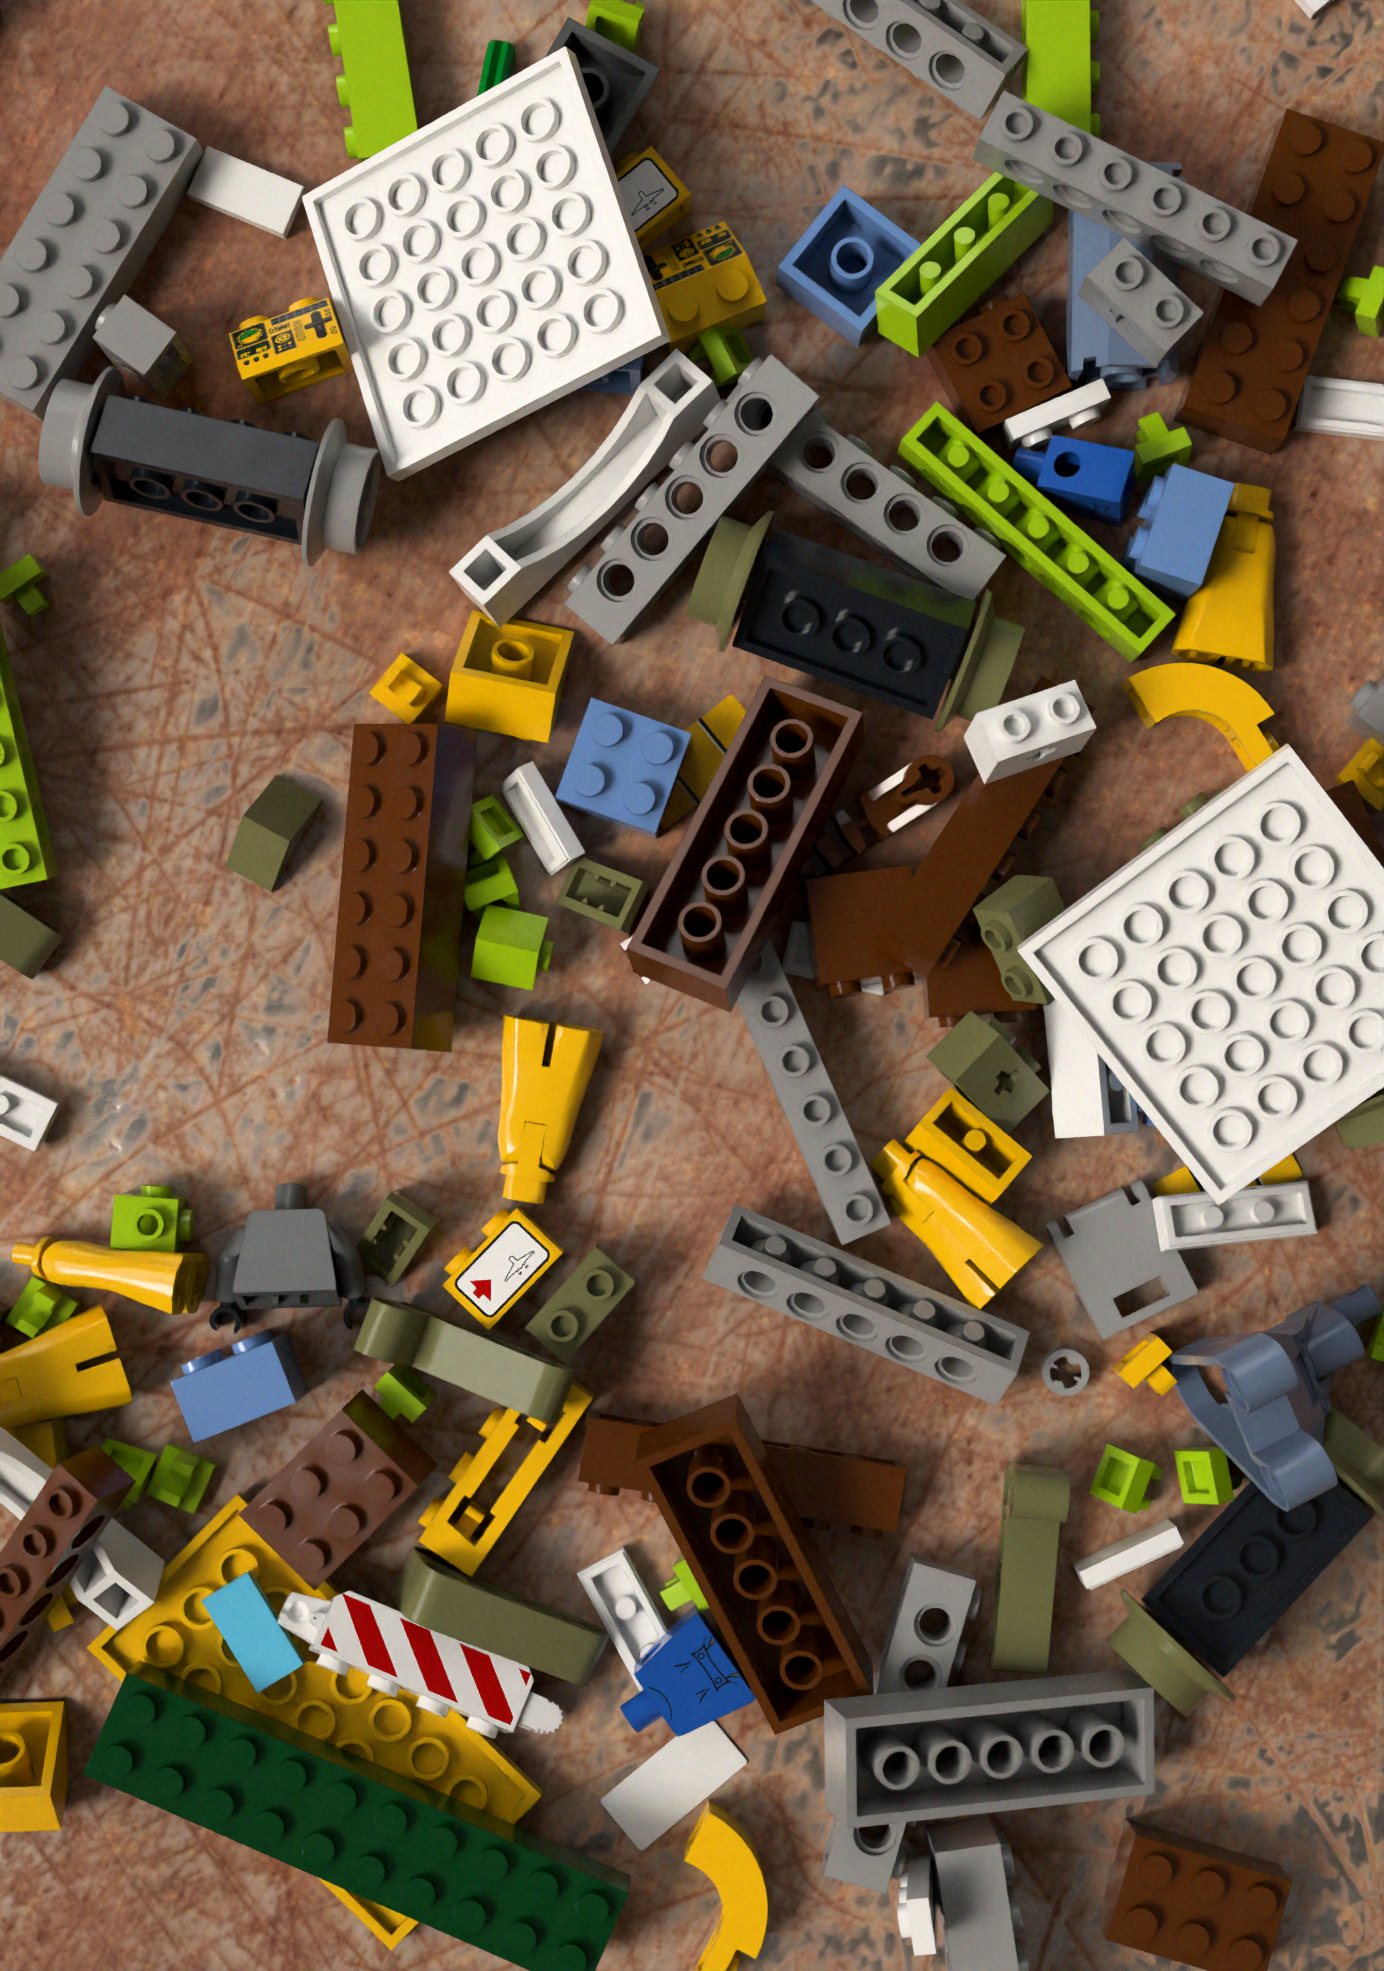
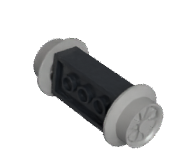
M115 367L104 369L94 385L65 378L59 381L46 409L39 444L38 461L41 481L45 485L72 490L76 507L82 515H93L104 499L109 502L302 545V560L304 565L313 567L326 549L353 555L361 553L373 519L381 475L380 450L349 443L342 419H332L325 431L321 444H319V442L312 441L306 435L298 432L287 431L280 434L259 429L255 424L245 420L234 419L227 422L207 417L204 413L193 408L182 407L174 410L157 406L150 400L140 396L130 395L125 397L123 376L121 371Z

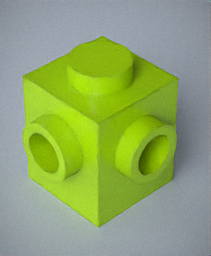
M487 904L476 936L470 977L533 991L538 970L548 972L555 941L546 939L549 917Z
M141 1185V1194H115L110 1248L173 1253L182 1251L184 1249V1241L191 1242L194 1232L195 1215L194 1210L187 1209L188 1197L173 1196L174 1187L163 1185Z

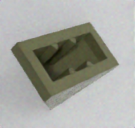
M276 775L243 815L225 867L273 893L324 801Z
M580 857L573 862L555 903L629 938L650 894L651 887L644 881Z
M401 1190L392 1191L383 1202L356 1246L361 1255L363 1266L394 1287L438 1226L441 1219Z

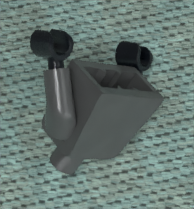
M297 1183L277 1185L275 1187L274 1210H254L250 1212L247 1217L246 1226L236 1229L218 1255L215 1298L220 1301V1305L210 1315L209 1323L213 1330L217 1331L221 1327L222 1312H228L233 1315L235 1319L234 1333H237L246 1323L247 1312L245 1309L341 1307L342 1297L348 1299L344 1308V1323L347 1328L353 1330L350 1312L355 1308L368 1310L371 1300L364 1297L368 1288L360 1253L340 1225L329 1223L325 1210L306 1209L307 1188L304 1185Z

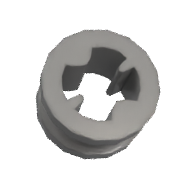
M1058 1347L1050 1351L1043 1359L1041 1366L1042 1379L1047 1388L1060 1396H1073L1081 1392L1087 1385L1090 1376L1089 1365L1084 1356L1076 1349L1069 1347ZM1061 1357H1066L1072 1365L1079 1364L1080 1375L1073 1374L1076 1382L1069 1386H1064L1059 1378L1051 1379L1050 1377L1051 1367L1057 1369L1058 1366L1054 1362Z

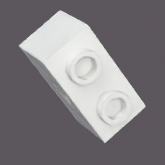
M1072 680L976 713L963 737L983 783L987 784L1080 752L1097 727L1076 681Z

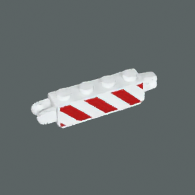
M350 1590L331 1598L329 1601L291 1592L280 1612L277 1624L311 1644L308 1650L320 1655L316 1663L317 1665L343 1676H347L349 1668L369 1675L367 1686L393 1697L397 1696L399 1689L419 1696L416 1704L417 1707L437 1716L446 1718L449 1710L468 1717L465 1727L487 1737L495 1739L498 1731L513 1733L516 1726L528 1731L534 1730V1733L539 1732V1734H543V1732L548 1734L549 1731L554 1733L555 1729H559V1724H562L561 1719L564 1716L561 1715L563 1710L559 1709V1705H555L554 1701L549 1703L547 1698L530 1692L534 1680L528 1666L427 1629L412 1622L401 1612Z

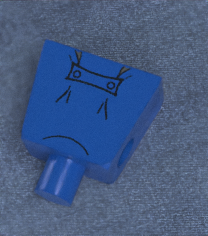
M1054 435L1050 439L1046 453L1019 446L1012 468L1026 481L1036 483L1038 492L1059 510L1121 528L1136 479L1135 452ZM1065 473L1075 474L1071 477H1061Z
M695 1605L634 1665V1675L643 1687V1690L622 1704L620 1708L631 1727L637 1733H640L663 1716L674 1734L679 1737L750 1704L756 1697L740 1666L704 1614L700 1613Z

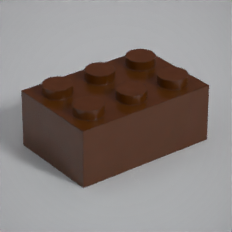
M361 1389L238 1515L315 1591L424 1482L438 1464Z
M1126 1819L1097 1923L1107 1941L1204 1970L1267 1971L1292 1880L1277 1863Z

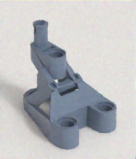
M1363 1284L1359 1289L1327 1305L1315 1301L1286 1316L1285 1322L1266 1331L1209 1338L1203 1337L1171 1353L1167 1357L1168 1371L1178 1381L1174 1387L1194 1421L1266 1497L1283 1511L1288 1512L1338 1485L1335 1469L1323 1449L1325 1417L1331 1410V1404L1328 1400L1332 1380L1331 1373L1364 1356L1362 1342L1354 1327L1373 1317L1380 1316L1382 1314V1306L1372 1288ZM1197 1365L1221 1367V1374L1228 1389L1225 1392L1228 1403L1217 1404L1205 1386Z

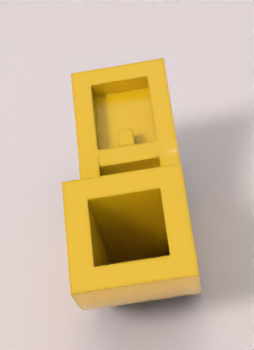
M1170 663L1143 670L1129 677L1121 684V687L1147 729L1162 721L1176 717H1191L1203 720L1217 728L1225 736L1247 773L1280 749L1274 737L1267 731L1262 734L1257 726L1274 715L1273 710L1251 686L1224 670L1197 663Z
M708 1799L684 1847V1861L703 1871L712 1880L722 1900V1911L718 1923L693 1971H736L741 1959V1955L735 1953L736 1950L756 1959L762 1947L768 1919L765 1875L756 1847L747 1832L731 1814Z

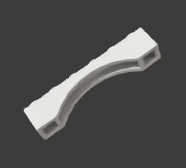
M676 348L638 386L627 409L612 432L595 454L564 486L530 513L506 527L487 534L449 571L465 595L501 628L671 461L687 441L691 442L706 427L703 424L705 418L721 401L713 380Z
M0 1426V1503L21 1521L54 1470ZM111 1518L71 1578L69 1584L80 1602L118 1631L155 1603L165 1561Z

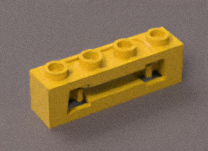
M575 1379L573 1380L563 1408L565 1413L548 1437L541 1433L494 1502L490 1510L494 1517L478 1539L473 1532L485 1517L487 1510L471 1500L459 1520L452 1513L464 1496L472 1497L522 1422V1419L518 1417L520 1412L511 1408H507L503 1412L495 1407L478 1432L479 1435L486 1439L475 1457L465 1451L448 1476L450 1480L456 1483L445 1501L435 1495L418 1520V1523L426 1528L418 1541L472 1577L592 1401L594 1392ZM530 1416L527 1419L528 1423L542 1432L548 1422Z

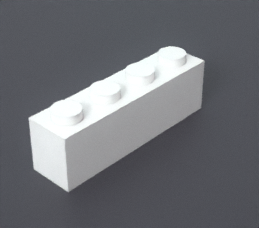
M1056 999L1049 1005L1043 1004L1055 1139L1139 1132L1137 1103Z

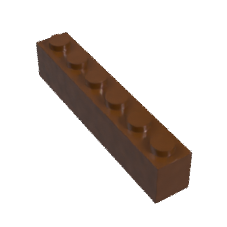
M1041 675L1029 695L1058 685ZM1085 702L1092 716L1096 708ZM1081 751L1074 753L1072 755L1078 758ZM1065 757L987 784L983 783L980 774H978L871 944L927 978L936 963L946 968L962 943L961 939L954 936L955 932L963 920L971 925L974 924L977 918L973 908L987 898L986 895L981 893L989 878L1000 882L1016 857L1015 854L1007 850L1016 835L1026 841L1043 814L1034 808L1039 798L1044 794L1052 799L1068 774L1067 770L1060 767Z
M590 1411L578 1481L589 1483L588 1491L602 1495L619 1496L620 1488L642 1491L640 1499L656 1503L635 1463L639 1434L665 1423ZM761 1439L804 1527L830 1530L831 1522L852 1525L851 1533L863 1537L883 1538L884 1531L897 1533L907 1471L902 1461Z

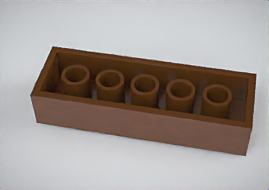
M1288 108L1286 109L1273 131L1245 213L1297 239L1298 242L1273 290L1261 306L1221 286L1219 287L1173 421L1270 455L1284 442L1384 154L1383 141Z
M767 675L764 676L627 946V952L634 973L730 1013L732 1012L865 741L863 712Z
M438 723L354 724L327 1043L451 1052L478 733Z
M738 1393L639 1434L635 1463L774 1734H779L824 1716V1700L874 1695L873 1663Z

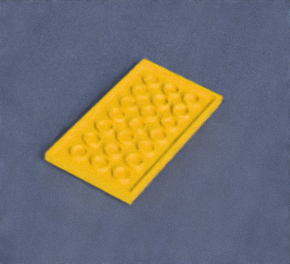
M241 1491L163 1569L155 1603L118 1631L108 1625L87 1647L121 1683L126 1673L138 1660H141L512 1824H515L542 1796L543 1790L489 1737L465 1727L468 1717L452 1710L448 1711L446 1718L427 1712L416 1706L419 1696L399 1689L396 1697L382 1693L366 1685L369 1675L349 1668L347 1676H343L316 1664L320 1655L308 1650L311 1644L289 1630L287 1631L306 1662L259 1693L256 1692L203 1605L202 1600L248 1570H251L278 1616L291 1592L326 1601L343 1592L329 1578L314 1591L238 1515L251 1502ZM318 1878L390 1950L419 1923L416 1920Z

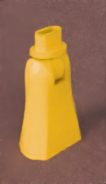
M1235 483L1202 585L1187 599L1171 649V654L1178 659L1213 665L1222 656L1220 666L1253 673L1267 672L1273 669L1276 541L1271 524L1274 520V513L1269 511L1272 490L1254 485Z
M503 1015L501 1049L502 1090L498 1147L502 1162L507 1164L502 1165L500 1173L506 1175L502 1197L528 1203L544 1204L547 1184L555 1180V1174L549 1171H557L568 1151L580 1107L596 1066L605 1036L604 1031L520 1015Z
M895 1138L892 1139L869 1164L884 1181L880 1188L886 1196H889L890 1205L897 1216L932 1252L969 1305L979 1310L983 1309L1045 1245L1013 1221L978 1199L935 1163L924 1158L917 1162L921 1157L917 1150L909 1154Z
M47 1236L41 1238L37 1244L17 1242L12 1251V1262L31 1266V1270L35 1275L47 1281L67 1286L109 1290L172 1315H178L182 1312L192 1314L198 1311L209 1274L208 1254L179 1251L173 1253L114 1249L109 1246L84 1241H58Z
M101 1304L0 1354V1426L4 1430L34 1422L91 1413L133 1403L121 1360L116 1358L114 1352L117 1350Z

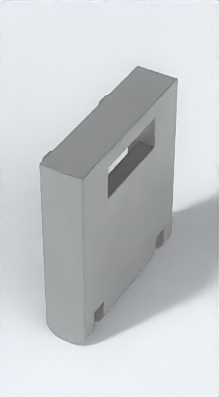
M1141 1179L1130 1183L1132 1192L1138 1202L1131 1206L1123 1189L1119 1188L1064 1215L1063 1217L1072 1233L1067 1238H1064L1062 1230L1055 1220L1045 1224V1229L1101 1340L1199 1293L1178 1250L1160 1251L1152 1199ZM1157 1278L1167 1296L1122 1318L1113 1298Z

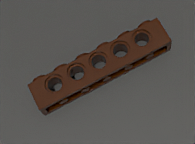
M98 1445L58 1463L0 1552V1685L136 1482Z

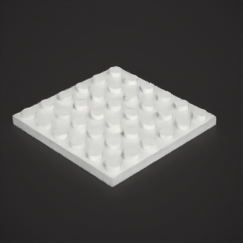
M566 46L302 196L387 477L398 482L671 341L576 54Z
M1288 743L1017 946L1019 954L1218 1206L1384 1087V868Z

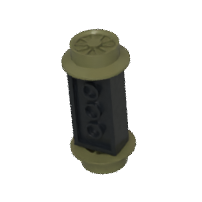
M769 510L753 526L723 515L721 516L705 553L686 611V617L716 628L718 652L724 654L744 604H746L732 646L932 720L950 679L935 724V732L940 733L956 717L972 722L976 713L998 706L1014 665L1025 626L995 615L993 591L986 590L969 629L977 603L974 600L778 528L774 529L764 551L775 516V511Z
M1332 1405L1330 1412L1325 1417L1323 1449L1328 1455L1337 1475L1338 1485L1335 1488L1286 1512L1272 1503L1251 1481L1141 1599L1166 1623L1165 1626L1127 1591L1122 1589L1119 1592L1128 1616L1106 1641L1141 1677L1185 1717H1188L1208 1694L1231 1701L1237 1698L1197 1658L1198 1655L1224 1678L1370 1521L1373 1515L1384 1523V1450Z

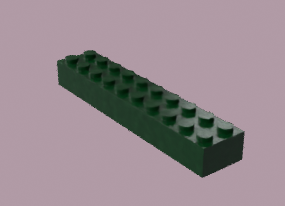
M138 1660L126 1673L83 1771V1775L530 1971H595L629 1894V1874L141 1660Z

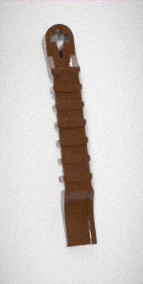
M936 755L921 756L860 796L852 807L845 811L839 809L833 813L830 820L824 823L787 900L792 893L802 887L805 879L818 878L826 872L832 873L844 861L852 856L854 858L858 857L870 845L877 841L879 843L884 841L913 820L938 806L948 796L954 785V773L949 763ZM933 775L936 779L937 784L932 788V791L929 788H925L921 791L917 790L907 797H903L921 776L928 778ZM633 936L619 945L629 961L627 946ZM638 974L644 986L653 981Z

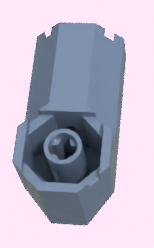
M1146 162L1185 182L1184 177H1179L1183 170L1181 163ZM1068 209L1066 375L1070 383L1075 385L1079 376L1084 377V386L1103 378L1108 391H1139L1146 389L1147 378L1159 376V386L1170 385L1178 375V346L1155 369L1077 295L1086 276L1124 237ZM1127 239L1179 288L1180 265Z

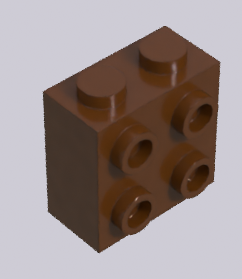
M1025 293L1009 299L1007 294L999 295L979 308L980 315L964 323L959 317L926 351V355L960 422L981 441L1000 432L1006 419L1067 394L1072 388Z
M910 865L804 880L801 887V895L816 992L830 990L831 998H844L861 994V986L882 983L883 991H894L915 986L914 979L921 978L922 975L871 944L912 879Z
M976 919L973 925L963 920L954 936L962 940V943L947 967L944 968L936 963L927 978L922 976L925 1019L938 1018L939 1028L954 1027L971 1010L976 1015L991 1014V1020L996 1018L1001 1023L1024 1022L1023 1011L1036 1010V1003L1012 1000L1001 982V973L992 952L982 939L978 920Z

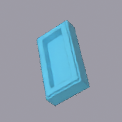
M251 1570L246 1571L202 1600L203 1605L257 1693L301 1667L306 1662L287 1629L277 1624L279 1616Z

